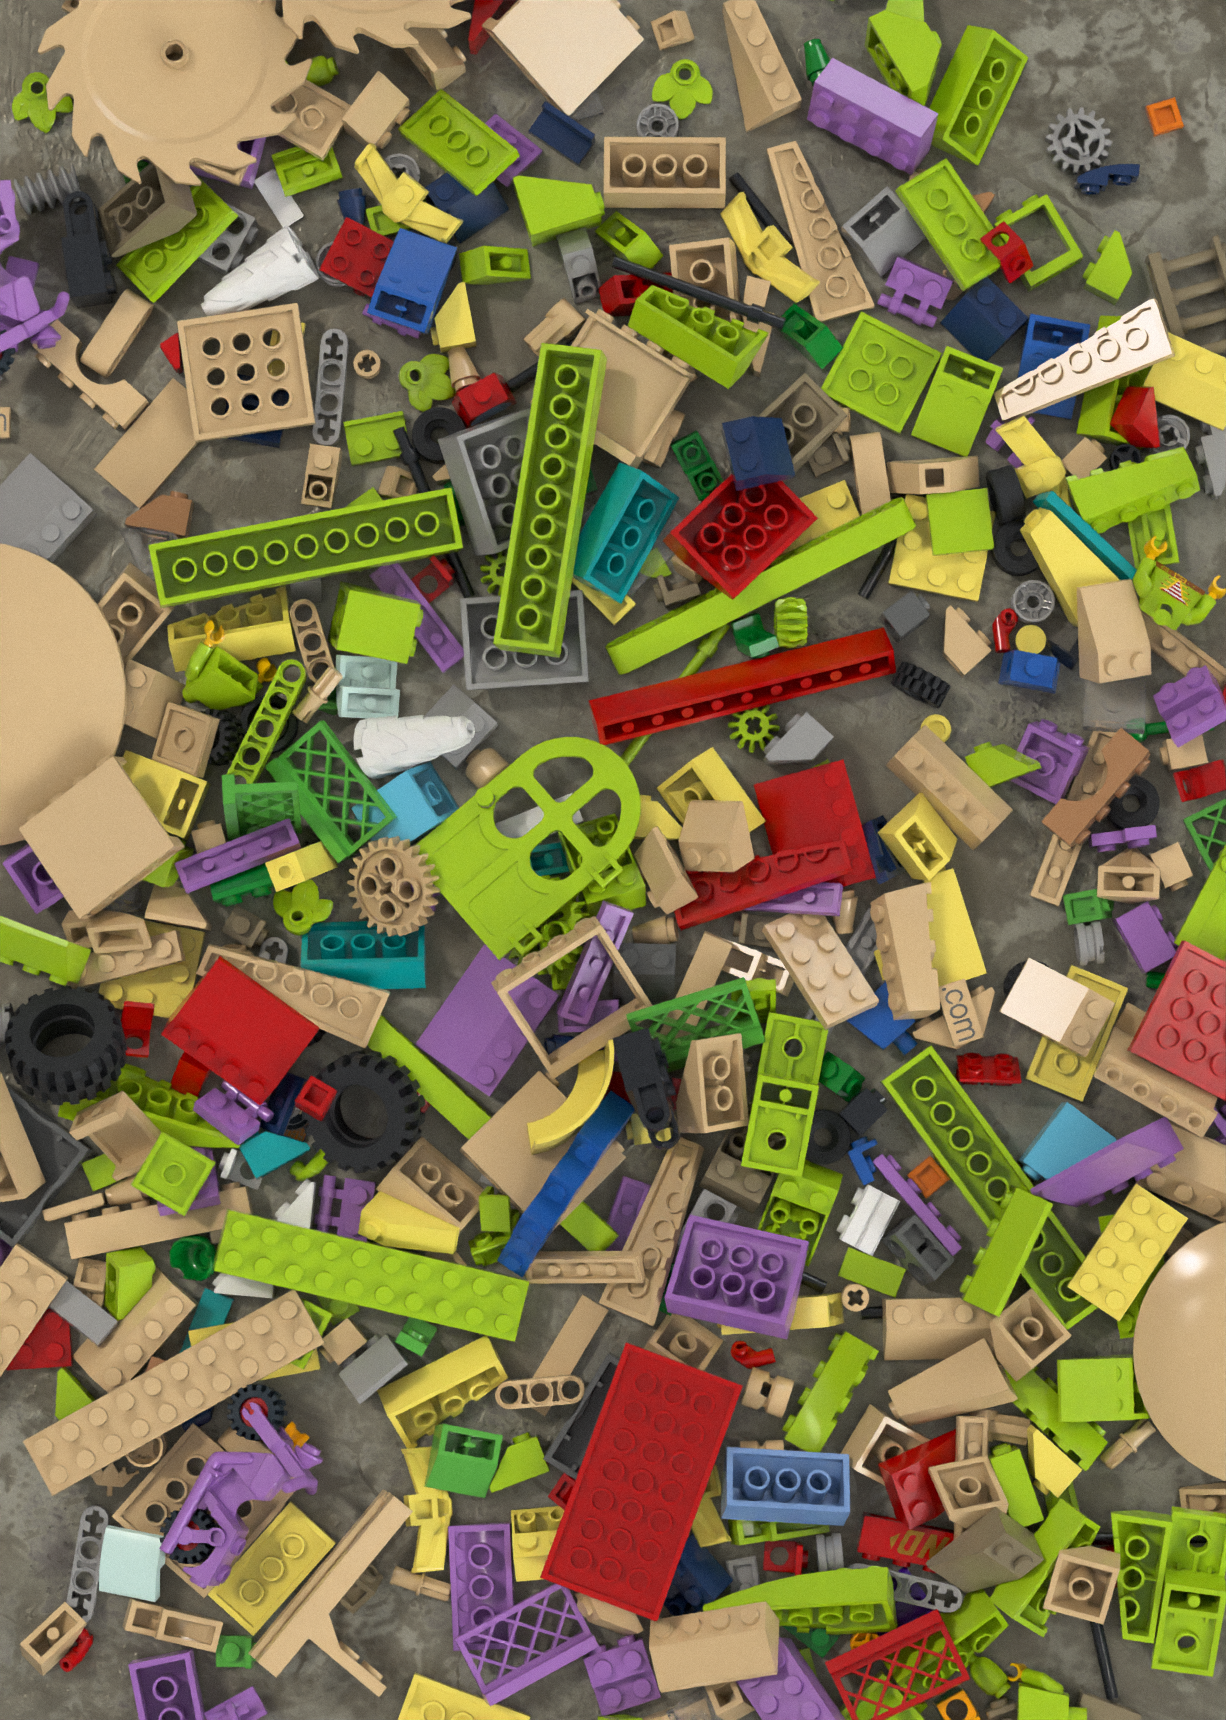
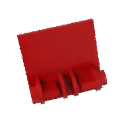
M346 217L319 271L354 288L353 292L362 297L367 295L372 298L394 241Z
M974 1052L956 1055L958 1067L956 1069V1080L962 1082V1085H978V1082H980V1085H984L985 1082L989 1083L990 1086H993V1083H996V1086H1012V1083H1022L1018 1057L1004 1053L996 1054L995 1056H982Z

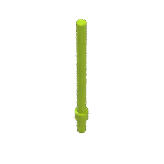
M725 624L713 630L707 639L703 638L697 646V653L678 678L696 674L707 658H712L718 650L716 646L727 633L730 626ZM652 734L636 737L631 741L620 756L627 766L630 765Z

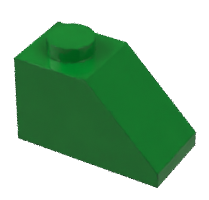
M795 303L781 316L786 318L783 330L776 329L805 358L819 368L823 369L843 349L842 345L825 324Z

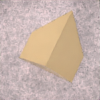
M1127 848L1103 865L1098 866L1097 897L1127 904L1159 899L1160 868L1137 848Z

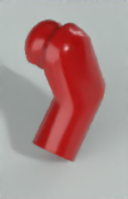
M1011 608L1001 611L992 624L996 653H1006L1011 650L1009 635L1018 622V616Z
M739 1340L732 1344L731 1355L733 1359L747 1369L776 1363L772 1348L756 1352L744 1341Z
M86 1628L82 1630L76 1639L77 1645L59 1661L61 1669L65 1672H70L84 1659L94 1643L93 1634L90 1635Z

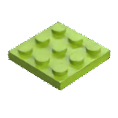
M861 311L821 389L834 402L846 408L849 407L850 410L900 435L942 353Z

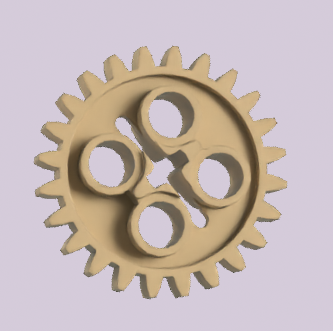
M399 836L392 838L384 837L369 842V847L359 850L362 856L353 858L358 867L349 869V872L355 876V879L347 881V884L355 888V891L348 894L349 897L357 898V902L352 906L353 909L361 907L362 912L359 915V919L368 917L367 927L377 926L378 934L387 932L388 936L391 937L397 934L403 936L418 931L419 926L428 923L426 917L435 914L429 906L439 903L437 899L432 897L434 893L440 892L439 888L433 886V882L437 881L439 876L431 875L430 873L434 869L435 864L427 865L425 861L429 856L428 853L419 855L420 845L410 847V839L400 841ZM392 860H393L394 863H395V867H396L395 869H394V867H393V865H392ZM411 884L414 888V893L411 890ZM392 903L395 907V912L392 909Z

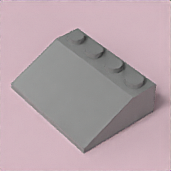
M530 408L438 439L475 556L495 554L509 548Z
M31 453L0 485V543L28 550L52 563L98 515Z
M582 590L570 591L560 658L500 650L493 644L501 596L460 598L466 690L589 682Z

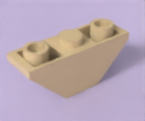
M978 456L886 462L890 493L932 494L980 487Z
M983 985L969 993L982 1033L984 1034L995 991L992 987L985 990ZM944 1015L933 1021L930 1016L914 1024L916 1031L911 1033L912 1037L916 1040L954 1050L969 1043L953 1046Z

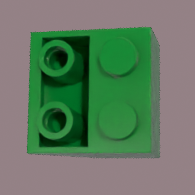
M265 863L210 884L213 900L218 904L222 903L225 907L242 903V897L250 894L254 898L272 894L271 888L274 887Z

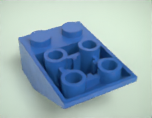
M400 228L376 284L367 313L428 335L457 247Z
M1030 314L1026 324L1017 379L1029 371H1034L1039 365L1051 358L1055 359L1069 351L1068 348L1076 343H1082L1087 340L1090 324ZM1076 396L1033 413L1071 420Z

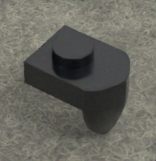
M1078 639L1070 651L1047 640L1046 644L1055 658H1058L1061 664L1072 670L1079 660Z

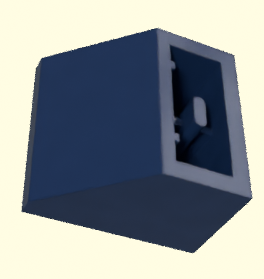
M694 1534L687 1538L664 1602L665 1607L673 1616L698 1612L703 1608V1605L715 1600L733 1581L706 1547L701 1548Z

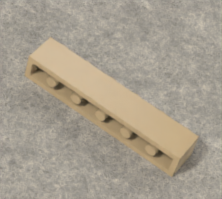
M240 1181L221 1185V1204L190 1210L185 1216L179 1213L160 1216L157 1204L150 1206L149 1200L131 1203V1210L121 1212L119 1206L101 1209L102 1216L90 1218L89 1212L71 1215L72 1222L64 1223L71 1259L222 1229L227 1208L253 1214L248 1186L241 1187Z

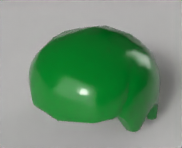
M190 1235L173 1243L169 1251L170 1265L172 1268L180 1269L183 1272L184 1279L203 1281L214 1274L212 1268L216 1249L208 1238Z

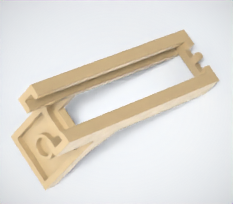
M383 1489L248 1654L277 1678L305 1642L310 1639L379 1697L387 1688L380 1682L384 1676L365 1660L358 1664L357 1660L360 1656L342 1641L338 1643L329 1613L413 1511L390 1492Z

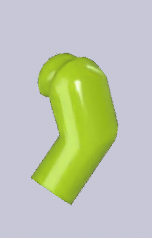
M321 1149L318 1150L306 1166L302 1161L297 1160L289 1169L290 1174L296 1177L295 1180L301 1182L319 1174L328 1164L323 1159L325 1153Z

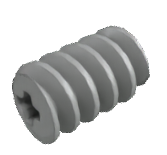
M73 163L71 164L70 173H67L63 166H60L59 176L57 177L49 169L46 180L43 179L39 172L36 173L34 183H32L27 175L24 176L23 186H20L18 181L14 179L20 205L28 215H32L33 205L40 212L44 211L45 202L48 203L50 208L54 209L56 208L57 199L63 205L65 198L70 193L81 191ZM76 198L73 201L77 203L79 202L80 198Z

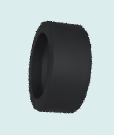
M265 695L255 697V700L250 701L244 707L240 716L242 724L239 725L240 728H244L243 738L251 725L252 717L258 711ZM275 695L271 700V706L280 710L287 704V700L278 695ZM291 712L287 720V729L284 735L277 740L271 752L272 754L286 749L293 743L298 734L299 721L293 712Z

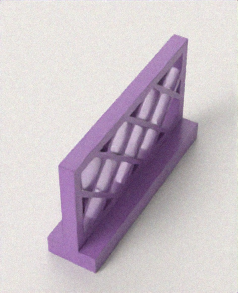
M555 1583L454 1638L485 1702L489 1706L498 1703L599 1647L594 1635L591 1634L582 1614L579 1612L569 1589ZM558 1589H561L566 1598L562 1611L546 1607L549 1595ZM543 1598L541 1605L535 1603ZM527 1606L540 1609L535 1626L519 1622L522 1609ZM568 1606H570L574 1615L567 1613ZM545 1610L561 1615L556 1632L539 1628ZM516 1613L514 1620L507 1618ZM565 1617L577 1620L582 1630L572 1637L560 1634ZM506 1621L513 1624L508 1641L492 1637L496 1623ZM517 1625L533 1630L528 1647L512 1643ZM489 1628L487 1635L480 1633ZM538 1631L554 1636L551 1648L545 1652L533 1649ZM474 1635L485 1638L481 1655L469 1653L463 1641ZM559 1638L565 1639V1641L557 1645ZM490 1640L506 1645L501 1662L485 1658ZM511 1646L527 1651L524 1663L518 1667L506 1664ZM531 1653L538 1654V1656L530 1659ZM472 1658H475V1659H478V1660H479L478 1665H477V1668H476V1666H475V1664H474ZM484 1661L500 1666L496 1679L487 1684L484 1683L480 1675ZM504 1668L511 1669L507 1673L503 1674Z

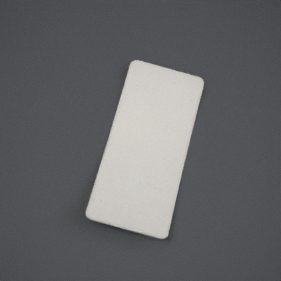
M271 169L255 179L254 183L283 228L287 225L290 226L304 216L292 196L285 197L275 169Z

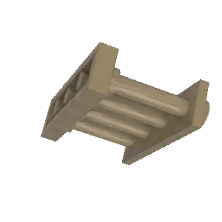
M1219 235L1211 238L1209 241L1210 249L1169 261L1166 258L1162 259L1159 251L1149 254L1145 259L1167 332L1186 340L1184 335L1188 334V330L1226 320V307L1186 319L1183 316L1179 317L1176 308L1180 301L1223 290L1226 300V243L1220 242ZM1211 261L1215 262L1219 278L1177 290L1175 287L1170 288L1167 277L1171 276V272ZM1226 339L1201 345L1200 347L1216 354L1225 352Z

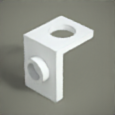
M232 1148L230 1153L225 1152L219 1165V1169L222 1170L220 1177L235 1182L240 1181V1184L258 1190L263 1177L258 1180L256 1178L248 1180L240 1173L242 1164L246 1162L242 1152L236 1148Z

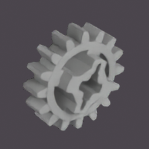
M1080 107L1077 114H1074L1072 109L1069 108L1066 112V118L1060 114L1056 116L1055 119L1058 125L1050 123L1048 130L1053 134L1046 135L1045 142L1052 143V145L1046 149V153L1055 154L1052 160L1053 165L1059 161L1063 163L1061 171L1064 172L1068 167H1072L1073 175L1077 174L1079 168H1083V171L1086 173L1090 171L1091 164L1096 168L1100 167L1099 157L1102 159L1107 158L1109 153L1103 148H1109L1112 144V141L1105 139L1111 131L1107 128L1102 129L1105 119L1101 118L1096 121L1094 119L1095 111L1092 110L1087 116L1084 115L1083 107ZM1081 123L1087 124L1092 129L1082 126ZM1067 126L1068 135L1058 140L1060 131ZM1075 135L1079 140L1084 139L1082 148L1079 147L1078 143H1072ZM1098 142L1096 152L1090 157L1089 146ZM1065 153L1074 156L1076 160L1067 157Z

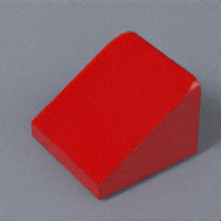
M177 332L162 342L159 347L176 373L181 374L183 372V360L179 333Z
M311 1075L295 1099V1106L315 1119L322 1121L338 1091Z

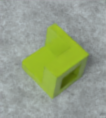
M487 1186L479 1195L481 1231L511 1232L519 1221V1211L511 1209L510 1197L508 1195H494L493 1186Z

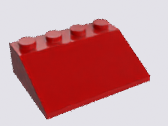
M731 474L664 538L663 542L684 564L733 600L818 518L783 481L736 491Z
M844 759L753 785L761 815L766 821L764 826L772 855H776L779 851L798 850L802 847L844 840L848 847L854 872L824 882L841 883L844 887L876 878Z
M219 956L169 1017L161 1035L261 1106L318 1032L319 1027Z

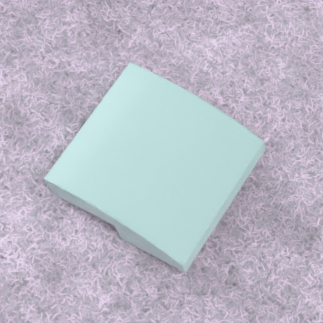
M336 655V669L343 676L336 686L339 717L378 718L397 715L398 718L400 690L396 689L397 662L370 656Z
M108 1525L104 1534L100 1558L99 1591L156 1602L160 1597V1569L165 1564V1552L159 1549L162 1544L160 1543V1538L164 1536Z

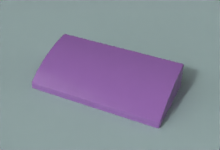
M511 1522L448 1526L453 1651H460L454 1640L455 1637L515 1605ZM516 1613L507 1618L514 1620ZM506 1621L496 1623L492 1637L508 1641L513 1624ZM489 1628L480 1633L487 1635ZM516 1632L512 1641L517 1644ZM474 1635L463 1642L467 1650H482L485 1638ZM490 1640L488 1649L506 1648L505 1644Z

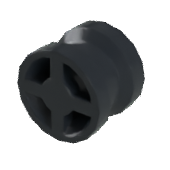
M1122 444L1116 447L1110 455L1109 467L1111 470L1119 468L1120 462L1129 460L1137 464L1141 463V454L1135 446Z

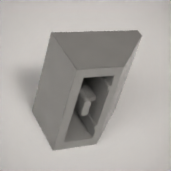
M888 186L843 224L840 232L880 278L894 266L898 256L904 258L926 238L903 202Z
M808 712L802 717L797 713L785 726L784 730L787 733L781 739L775 736L764 748L763 752L766 756L763 762L767 766L811 764L831 743L834 736Z

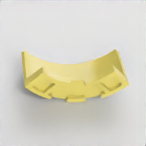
M608 1040L604 1050H598L578 1063L574 1088L562 1106L543 1119L527 1123L531 1155L552 1150L566 1143L581 1130L588 1119L595 1113L606 1093L612 1076L614 1065L613 1040Z

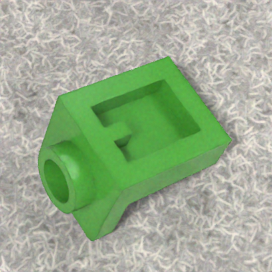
M1097 889L1063 895L1068 925L1112 918L1114 901L1097 897Z
M409 1317L395 1342L422 1357L434 1337L437 1327L424 1320Z
M220 1635L216 1649V1667H245V1669H252L256 1659L248 1654V1652L257 1643L254 1642V1636Z

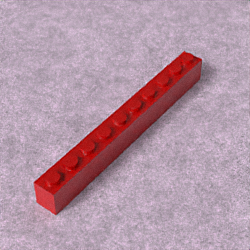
M878 628L588 700L592 723L600 745H608L896 673L894 649L885 628Z

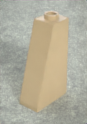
M985 1338L888 1390L892 1402L888 1403L891 1412L897 1420L901 1418L908 1426L1002 1405L1018 1399L1001 1363L996 1358L994 1348Z

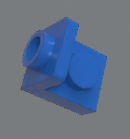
M867 1136L850 1143L852 1149L847 1151V1155L862 1185L874 1181L875 1179L872 1174L877 1172L870 1156L863 1157L862 1154L863 1151L878 1144L876 1139L869 1141Z

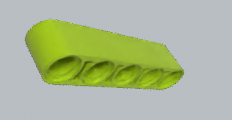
M290 659L282 662L226 775L234 774L235 778L239 776L244 777L247 784L257 783L306 683L307 671L299 661ZM290 667H298L300 669V678L295 682H287L285 680V671ZM277 694H283L287 697V704L281 710H275L271 706V700ZM266 721L271 722L274 727L273 733L269 737H260L257 731L258 726ZM250 749H256L260 753V759L254 765H247L244 761V755Z

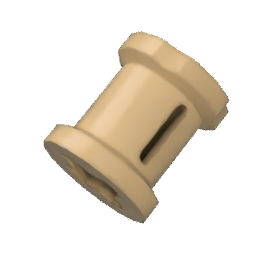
M848 1284L841 1292L842 1304L850 1311H861L869 1303V1293L860 1284ZM850 1290L853 1292L861 1290L860 1298L862 1302L860 1304L855 1302L852 1305L848 1304L850 1297L847 1294Z

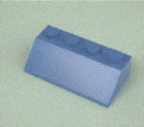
M726 1447L721 1486V1519L844 1526L850 1514L849 1454Z

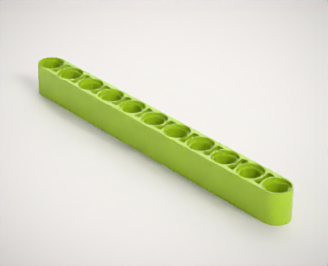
M904 498L893 499L777 557L733 600L716 588L612 640L605 646V649L618 674L629 673L908 533L916 527V523Z
M382 1014L380 1015L367 1046L373 1051L381 1052V1058H386L390 1055L397 1059L395 1065L399 1068L405 1065L411 1071L407 1076L411 1081L417 1079L420 1088L416 1091L423 1095L424 1099L466 1138L470 1139L492 1116ZM584 1201L560 1223L588 1251H606L619 1237V1234Z

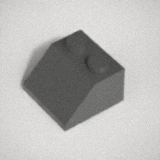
M621 943L618 952L651 1004L657 1005L674 999L676 944ZM614 964L613 999H619V1005H626L636 997Z

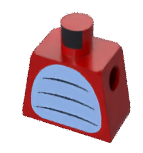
M492 373L460 390L452 401V405L463 420L466 429L517 403L503 376L497 373Z

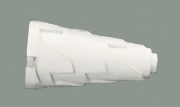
M288 225L268 238L266 244L245 258L244 263L225 275L220 283L204 295L205 302L201 306L207 316L247 311L266 300L270 302L291 290H298L319 279L320 276L309 253L305 252L302 248L303 244L295 232Z
M396 715L378 718L370 717L360 720L356 725L354 731V750H362L363 757L356 759L364 774L371 779H380L408 770L416 764L436 759L441 754L465 746L474 737L475 728L472 721L468 720L465 716L424 717V715L397 718Z

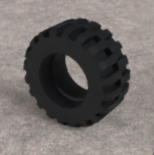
M61 986V989L53 990V988L45 989L44 994L39 996L35 994L28 998L26 1005L22 1003L15 1011L16 1016H12L7 1024L8 1030L5 1032L4 1039L5 1048L14 1079L18 1085L22 1086V1090L30 1096L35 1095L36 1100L47 1103L48 1100H51L53 1105H63V1102H70V1105L80 1104L79 1100L87 1098L88 1101L97 1097L96 1093L99 1091L104 1093L111 1087L110 1081H116L122 1073L121 1068L125 1066L127 1059L125 1050H127V1045L119 1014L115 1011V1006L109 1000H104V996L96 991L89 993L88 988L78 986L77 989H72L71 986ZM80 1034L91 1038L90 1042L82 1050L69 1056L53 1057L41 1053L42 1049L50 1041L63 1035Z
M356 1051L333 1061L315 1076V1078L336 1089L338 1092L322 1121L302 1111V1119H308V1125L304 1127L306 1136H313L315 1142L311 1145L317 1152L321 1149L325 1153L323 1159L330 1164L334 1161L339 1162V1169L348 1171L350 1168H354L355 1173H365L369 1169L372 1172L381 1170L407 1153L413 1147V1142L419 1138L422 1132L419 1126L425 1122V1113L420 1112V1108L425 1105L423 1095L418 1096L416 1090L420 1088L417 1079L411 1081L407 1076L411 1071L405 1065L401 1068L396 1066L397 1059L390 1055L386 1058H381V1052L371 1051L365 1054L364 1051ZM351 1085L365 1086L380 1096L385 1104L388 1115L387 1127L381 1136L366 1138L356 1134L347 1126L340 1109L341 1096L347 1087Z

